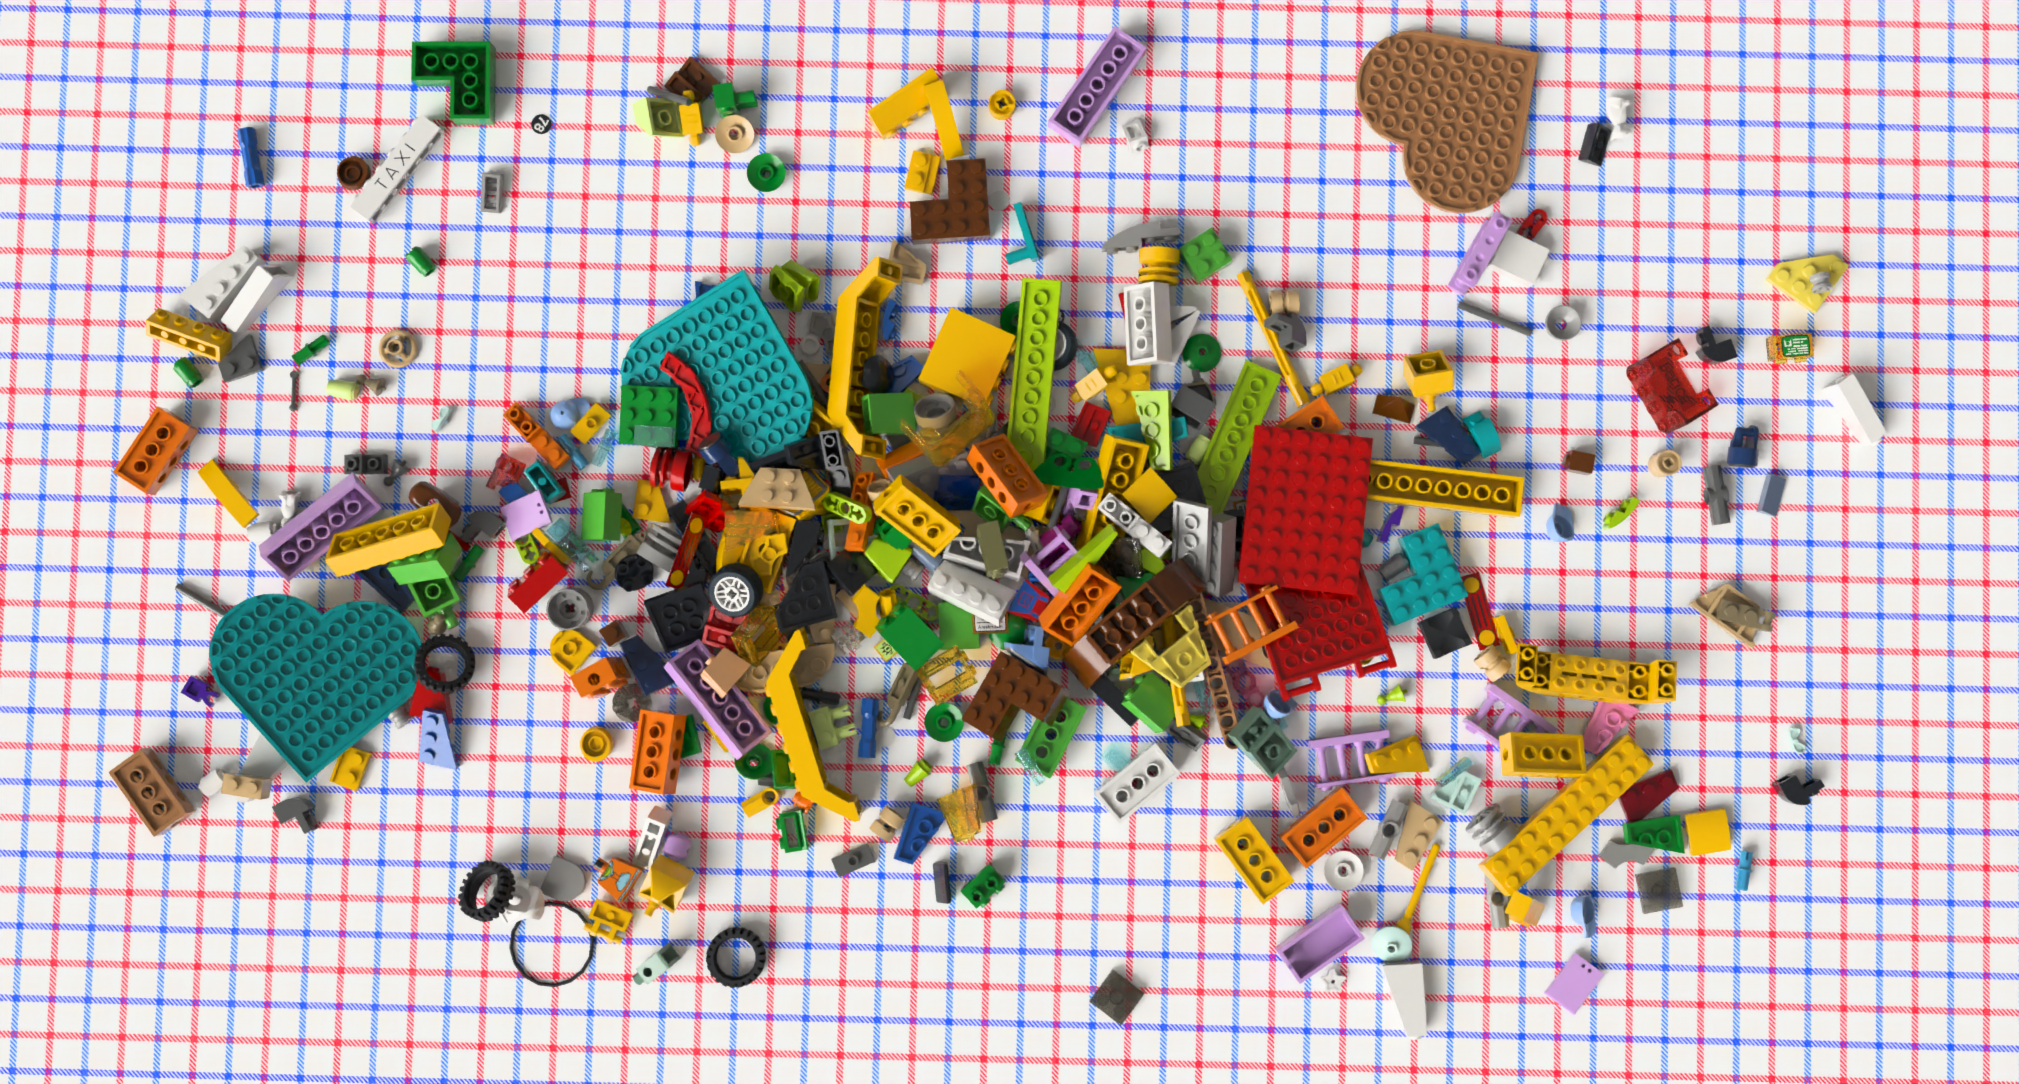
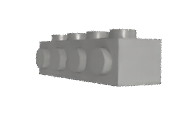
M1224 513L1212 516L1210 580L1206 583L1203 582L1208 587L1203 593L1221 597L1233 591L1237 517Z

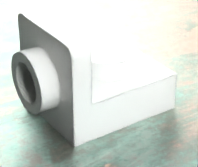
M1140 119L1121 126L1131 154L1142 152L1149 148L1147 134Z

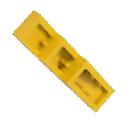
M211 459L198 471V474L216 498L243 528H246L260 515L249 503L250 500L238 489L239 486L214 459Z

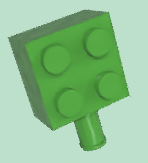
M985 484L978 491L971 510L986 522L998 520L1001 533L1012 521L1025 532L1033 524V521L1022 514L1009 518Z
M452 572L446 578L408 584L424 618H432L437 613H442L445 616L444 621L448 629L460 625L453 608L466 600Z

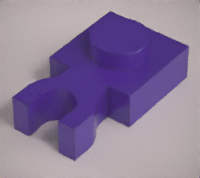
M190 675L180 692L195 702L203 700L209 707H214L215 703L210 701V697L213 695L219 698L221 695L216 691H209L210 685L194 675Z

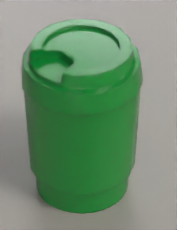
M415 246L412 248V251L406 254L407 261L424 277L429 276L435 271L436 266L421 247Z
M183 357L174 363L173 370L190 388H195L203 382L204 378L190 359Z

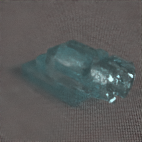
M560 517L547 530L548 534L557 542V545L583 572L591 569L585 562L586 557L595 564L599 561V558L588 547L589 545L584 540H581V537L563 518Z

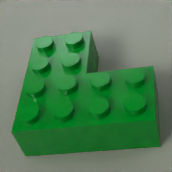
M412 41L411 80L418 87H450V119L456 125H495L496 48L490 41Z

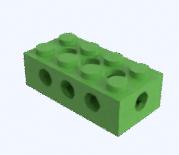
M1067 698L1061 709L1066 715L1062 722L1055 720L1052 726L1036 718L1015 761L1051 779L1087 708ZM1050 728L1056 730V737L1054 739H1048L1045 736L1046 731ZM1040 746L1047 748V754L1043 757L1036 754V750Z

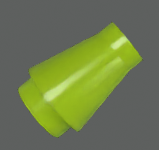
M925 759L917 760L904 778V781L910 787H913L916 783L931 775L933 768Z

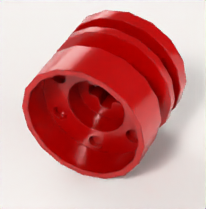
M658 446L651 460L650 485L658 487L660 483V488L665 489L668 481H670L671 490L686 492L692 471V452L678 450L673 458L671 448H667L665 451L664 447Z

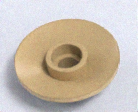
M728 115L718 122L715 128V139L724 151L741 153L751 146L754 139V130L751 123L745 117ZM733 129H736L738 131V134L732 135L731 131Z

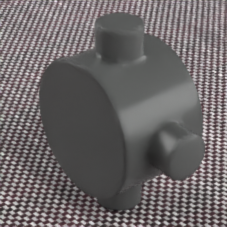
M1074 507L1073 518L1078 521H1085L1086 509Z

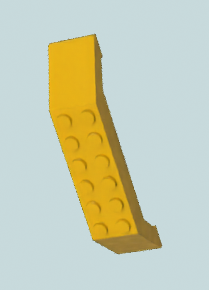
M875 257L838 297L827 415L858 455L885 460L887 440L882 439L881 436L865 435L861 397L873 392L863 387L861 380L863 378L865 359L876 355L881 304L897 285H901L903 265L882 257Z
M801 627L794 632L768 677L767 685L764 686L767 697H771L773 703L770 705L773 716H777L779 722L776 724L779 735H783L785 741L782 745L785 754H789L791 760L788 764L791 773H795L797 779L794 781L797 792H801L802 797L857 822L860 821L863 814L858 795H851L828 781L794 673V668L803 650L810 645L806 629Z

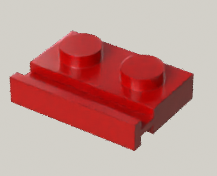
M1085 401L1071 435L1087 442V445L1097 448L1112 412Z

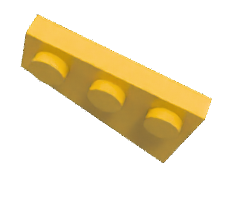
M1417 734L1364 754L1370 773L1430 772Z

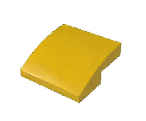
M1151 467L1121 495L1148 524L1177 498L1175 493Z
M1724 808L1685 814V829L1689 835V853L1692 856L1731 850L1729 825Z

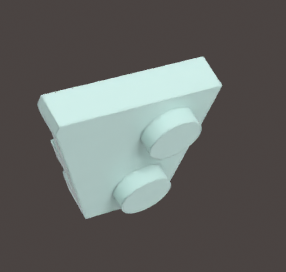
M1462 770L1432 793L1429 798L1465 815L1482 779Z

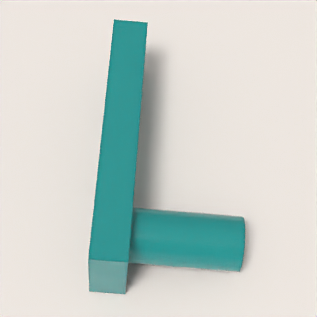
M1021 202L1015 203L1013 206L1026 247L1005 254L1007 262L1011 265L1028 258L1032 262L1039 261L1041 259L1024 206Z

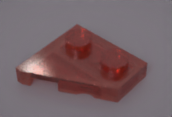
M501 453L495 462V467L486 487L494 490L498 485L504 487L510 483H518L526 464Z

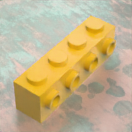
M158 308L146 319V336L220 362L232 350V334L161 308Z

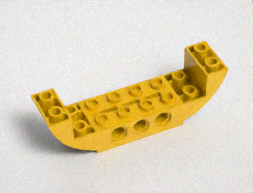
M1518 643L1516 684L1522 689L1543 694L1544 696L1596 702L1602 701L1614 704L1667 703L1676 701L1677 661L1657 659L1647 664L1538 651V645Z

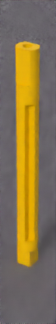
M1249 270L1241 272L1237 275L1238 281L1246 294L1297 407L1303 406L1310 402L1286 350L1279 347L1278 333L1264 327V320L1270 316Z
M1173 615L1161 625L1165 649L1177 640ZM1170 682L1177 727L1191 725L1184 686L1179 688Z

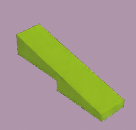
M1108 524L1051 574L1048 579L1052 586L1065 593L1088 562L1095 565L1118 535L1114 526Z

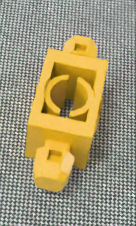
M692 90L683 91L682 95L690 98L692 104L690 106L679 105L683 135L690 134L689 142L691 146H699L701 144V135L698 133L705 131L701 103L693 101L695 96Z
M1345 363L1319 376L1318 382L1311 386L1310 391L1313 396L1320 395L1324 391L1327 397L1353 384L1354 378L1359 376L1363 370L1360 364L1348 367Z
M1110 365L1105 369L1104 367L1096 368L1074 385L1076 390L1070 395L1074 403L1080 402L1083 399L1086 401L1114 383L1111 378L1117 374V368L1114 365Z

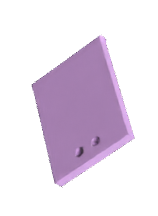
M537 490L499 508L512 542L532 533L536 527L541 529L553 523L541 490Z
M1574 952L1547 990L1544 991V994L1575 1015L1604 976V973Z

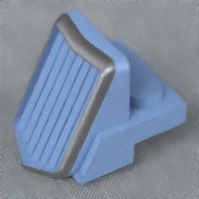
M1028 625V629L1024 631L1026 644L1004 642V648L1008 653L1023 661L1040 674L1047 676L1050 648L1042 646L1044 630L1041 626Z

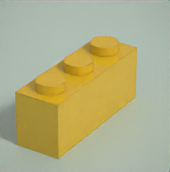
M1514 890L1505 913L1509 914V919L1528 928L1530 924L1536 927L1546 905Z

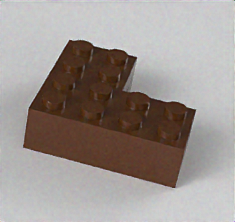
M985 158L946 160L949 199L910 201L913 245L990 240Z
M1000 651L961 720L1001 742L1020 709L1052 726L1071 691Z

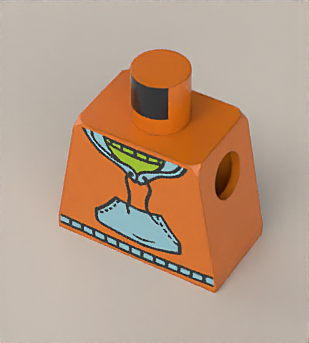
M616 856L609 863L599 857L593 866L594 869L602 873L597 882L620 903L626 899L644 871V868Z

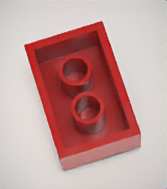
M544 551L537 558L538 562L534 566L530 564L523 571L524 574L520 579L516 577L508 585L507 597L524 614L569 573L568 565L562 563L551 551Z

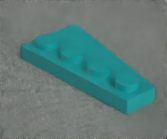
M1186 416L1172 418V442L1189 436ZM1141 422L1108 427V434L1138 440L1146 444L1145 437L1141 431Z

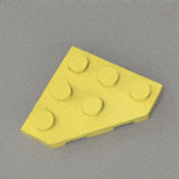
M1834 254L1781 262L1775 265L1766 281L1810 312L1815 313L1831 290L1819 294L1812 293L1813 284L1810 282L1809 277L1816 273L1829 272V282L1834 288L1849 265Z

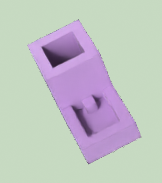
M1069 488L1061 509L1062 514L1067 516L1071 513L1073 516L1074 507L1092 510L1098 496L1097 490Z

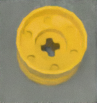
M1162 246L1139 249V263L1147 266L1138 270V273L1143 275L1138 277L1139 284L1153 281L1167 283L1169 287L1179 284V279L1174 277L1179 275V271L1171 268L1180 264L1179 249Z

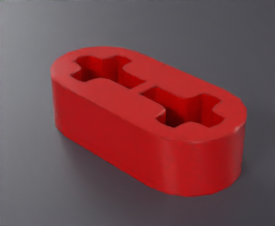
M1542 209L1533 210L1520 225L1516 234L1522 236L1524 234L1523 231L1530 227L1529 236L1525 238L1532 240L1546 223L1547 213ZM1539 214L1541 221L1534 225L1532 222L1535 220V216Z

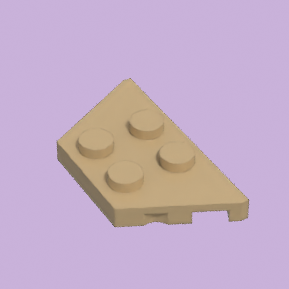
M760 468L738 503L739 507L816 511L815 504L800 469Z
M1728 583L1689 602L1688 605L1748 648L1753 649L1755 642H1753L1754 632L1757 629L1716 619L1720 599L1760 609L1757 603Z

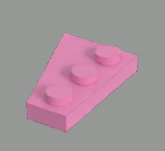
M1597 702L1583 733L1584 750L1598 755L1620 729L1637 714L1639 709L1628 704Z

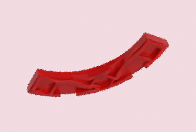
M667 351L659 369L666 372L683 389L692 416L690 436L685 449L703 458L698 451V446L712 432V414L707 393L694 370L678 355Z

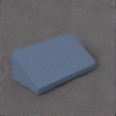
M1772 473L1766 474L1756 512L1773 517L1777 516L1786 479Z

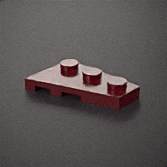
M1672 769L1635 782L1618 798L1627 822L1642 820L1679 788Z

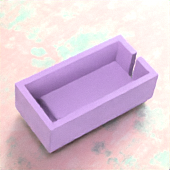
M1338 902L1275 946L1274 949L1287 965L1296 981L1301 984L1363 941L1365 937L1343 905Z

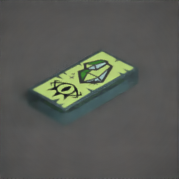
M1464 756L1437 777L1434 782L1440 787L1446 786L1473 765V762L1469 757Z

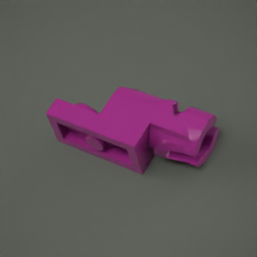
M1071 513L1062 518V525L1058 522L1056 524L1060 531L1064 529L1071 538L1069 540L1073 539L1083 529L1080 521L1074 519ZM1049 529L1039 538L1043 547H1045L1058 535L1053 529ZM1062 542L1040 561L1041 564L1039 566L1043 570L1052 565L1069 550V547Z

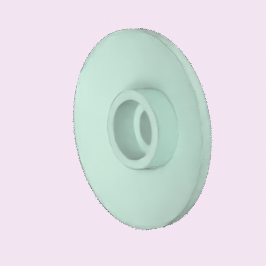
M1385 926L1374 934L1372 948L1380 959L1387 962H1400L1410 955L1412 940L1405 930L1396 926Z

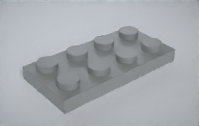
M1176 498L1173 500L1172 563L1183 558L1197 576L1206 583L1210 580L1212 506Z

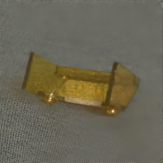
M961 369L958 371L956 379L967 390L963 395V402L969 410L939 435L934 428L924 427L916 433L904 418L900 421L899 427L936 467L946 466L990 428L995 420L994 413L982 392Z

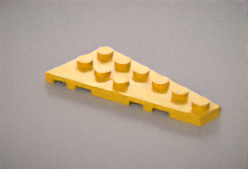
M1093 348L1098 368L1104 367L1105 369L1110 365H1114L1118 370L1117 374L1111 378L1114 383L1105 389L1115 426L1140 423L1139 415L1137 416L1135 408L1137 407L1135 398H1133L1131 391H1150L1151 365L1128 366L1127 351L1125 349ZM1148 454L1144 464L1146 468L1148 467Z

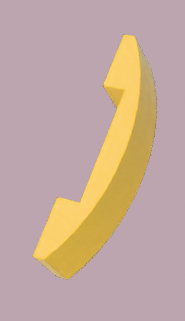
M943 80L925 84V92L945 160L963 156V148Z

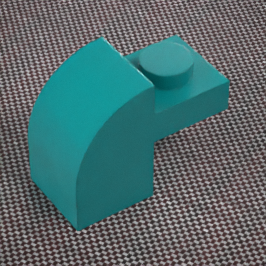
M1481 411L1462 419L1463 425L1473 436V441L1482 452L1481 456L1483 458L1501 451L1498 433L1489 418L1486 419Z

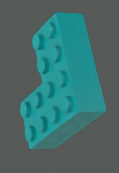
M1439 523L1398 538L1403 554L1409 562L1412 575L1376 589L1391 626H1396L1468 597Z

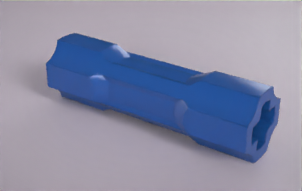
M253 127L239 128L237 136L242 152L246 187L249 189L262 188L265 184L260 167L256 130Z
M862 698V729L858 757L876 758L875 735L880 699Z

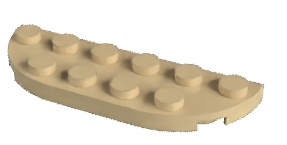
M835 643L808 646L803 650L794 668L799 688L817 682L827 673L834 660ZM785 649L738 655L751 664L735 683L738 689L750 693L765 692L764 686L767 685L766 681Z

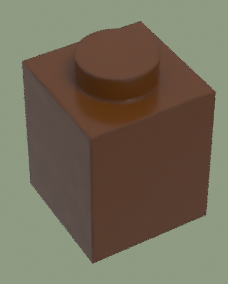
M1575 450L1568 451L1562 461L1564 471L1586 476L1590 475L1593 472L1596 455Z
M614 620L599 630L609 647H615L630 637L620 620Z

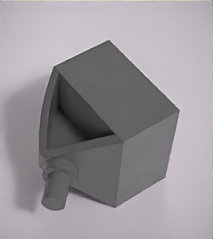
M1194 369L1191 371L1193 376L1192 383L1182 384L1171 402L1172 416L1175 418L1186 416L1187 425L1200 431L1214 410L1216 399L1209 384L1201 378L1199 369Z

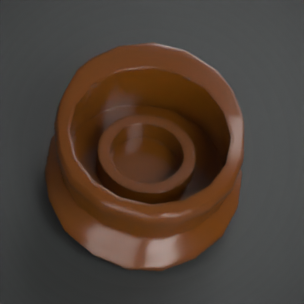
M357 156L345 158L337 167L336 174L339 183L347 190H358L371 178L369 165Z

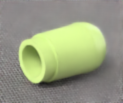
M330 379L326 387L328 395L347 400L357 399L360 390L356 382Z
M1199 434L1185 453V459L1190 460V462L1194 461L1196 466L1200 465L1211 440Z

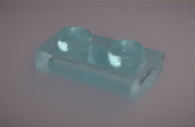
M1206 680L1195 681L1193 686L1201 713L1209 712L1212 701L1210 695H1206L1204 687H1207Z

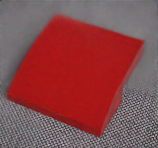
M704 490L692 500L685 510L687 514L695 513L708 518L704 528L717 533L738 517V513L727 502L707 490Z
M711 605L701 643L721 649L725 647L732 652L740 653L751 613L743 617H728V615L726 616L719 612L714 605Z

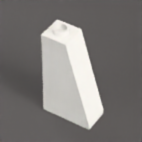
M280 264L258 265L221 321L226 324L228 330L234 333L246 332L294 276Z
M1853 373L1837 378L1821 389L1863 446L1870 444L1874 446L1883 440L1881 437L1887 432Z
M260 733L239 773L273 778V781L289 764ZM234 796L233 798L240 803L254 800L240 796Z
M1419 960L1379 963L1403 1033L1410 1037L1411 1040L1422 1039V1036H1427L1423 963Z

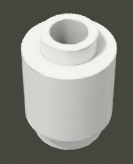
M273 521L255 523L247 527V536L250 542H264L277 532L279 527Z
M216 767L200 780L198 788L206 796L214 795L222 789L224 773L228 772L224 768Z

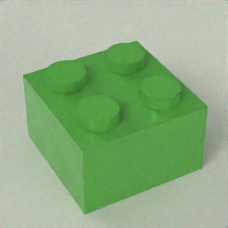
M1212 227L1178 248L1182 262L1197 285L1226 268L1233 261Z

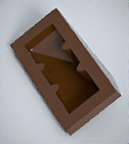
M1377 394L1372 414L1410 424L1415 404L1401 397Z

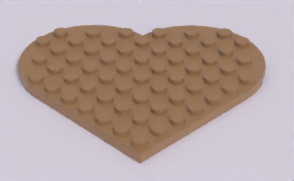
M1402 31L1378 42L1365 56L1356 77V102L1363 119L1376 134L1389 142L1403 146L1402 162L1406 178L1412 189L1423 201L1436 209L1449 213L1467 214L1477 212L1498 201L1515 180L1520 163L1539 52L1426 31Z

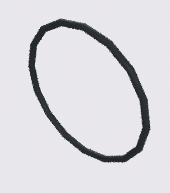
M545 903V906L565 907L577 914L584 924L587 922L580 911L565 903ZM522 920L516 922L511 931L509 949L513 964L524 978L539 986L558 987L571 983L584 973L593 956L594 938L590 935V932H588L591 941L589 957L582 969L569 980L555 984L545 983L528 976L516 961L513 949L514 936Z

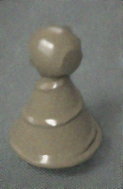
M362 374L356 377L358 384L367 385L376 396H379L383 390H386L385 378L367 379Z
M437 613L435 617L428 621L427 628L430 633L441 635L446 631L447 625L444 621V614Z

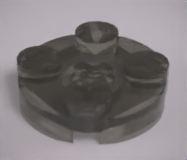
M637 683L625 684L619 688L612 700V710L618 718L628 723L639 722L640 709L652 710L653 707L651 695L645 697ZM634 697L638 705L637 707L633 706L630 708L627 702Z

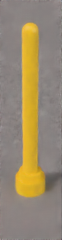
M1438 843L1432 845L1403 919L1400 918V921H1397L1395 925L1405 930L1408 934H1410L1412 929L1411 918L1440 850Z

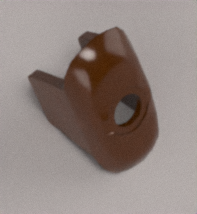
M420 481L409 492L408 498L410 503L417 509L428 506V502L431 499H437L451 518L449 528L458 522L462 513L459 506L460 502L444 490L428 482Z

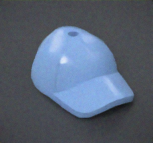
M585 398L560 401L551 408L550 420L558 429H571L591 406Z
M1559 503L1554 504L1553 513L1546 523L1547 534L1551 540L1561 543L1571 541L1574 537L1572 512Z
M1276 689L1266 695L1264 712L1270 718H1283L1289 715L1298 703L1292 698L1283 702L1279 689Z
M1581 895L1576 897L1571 903V917L1574 922L1582 925L1584 938H1590L1596 933L1595 903L1590 895Z

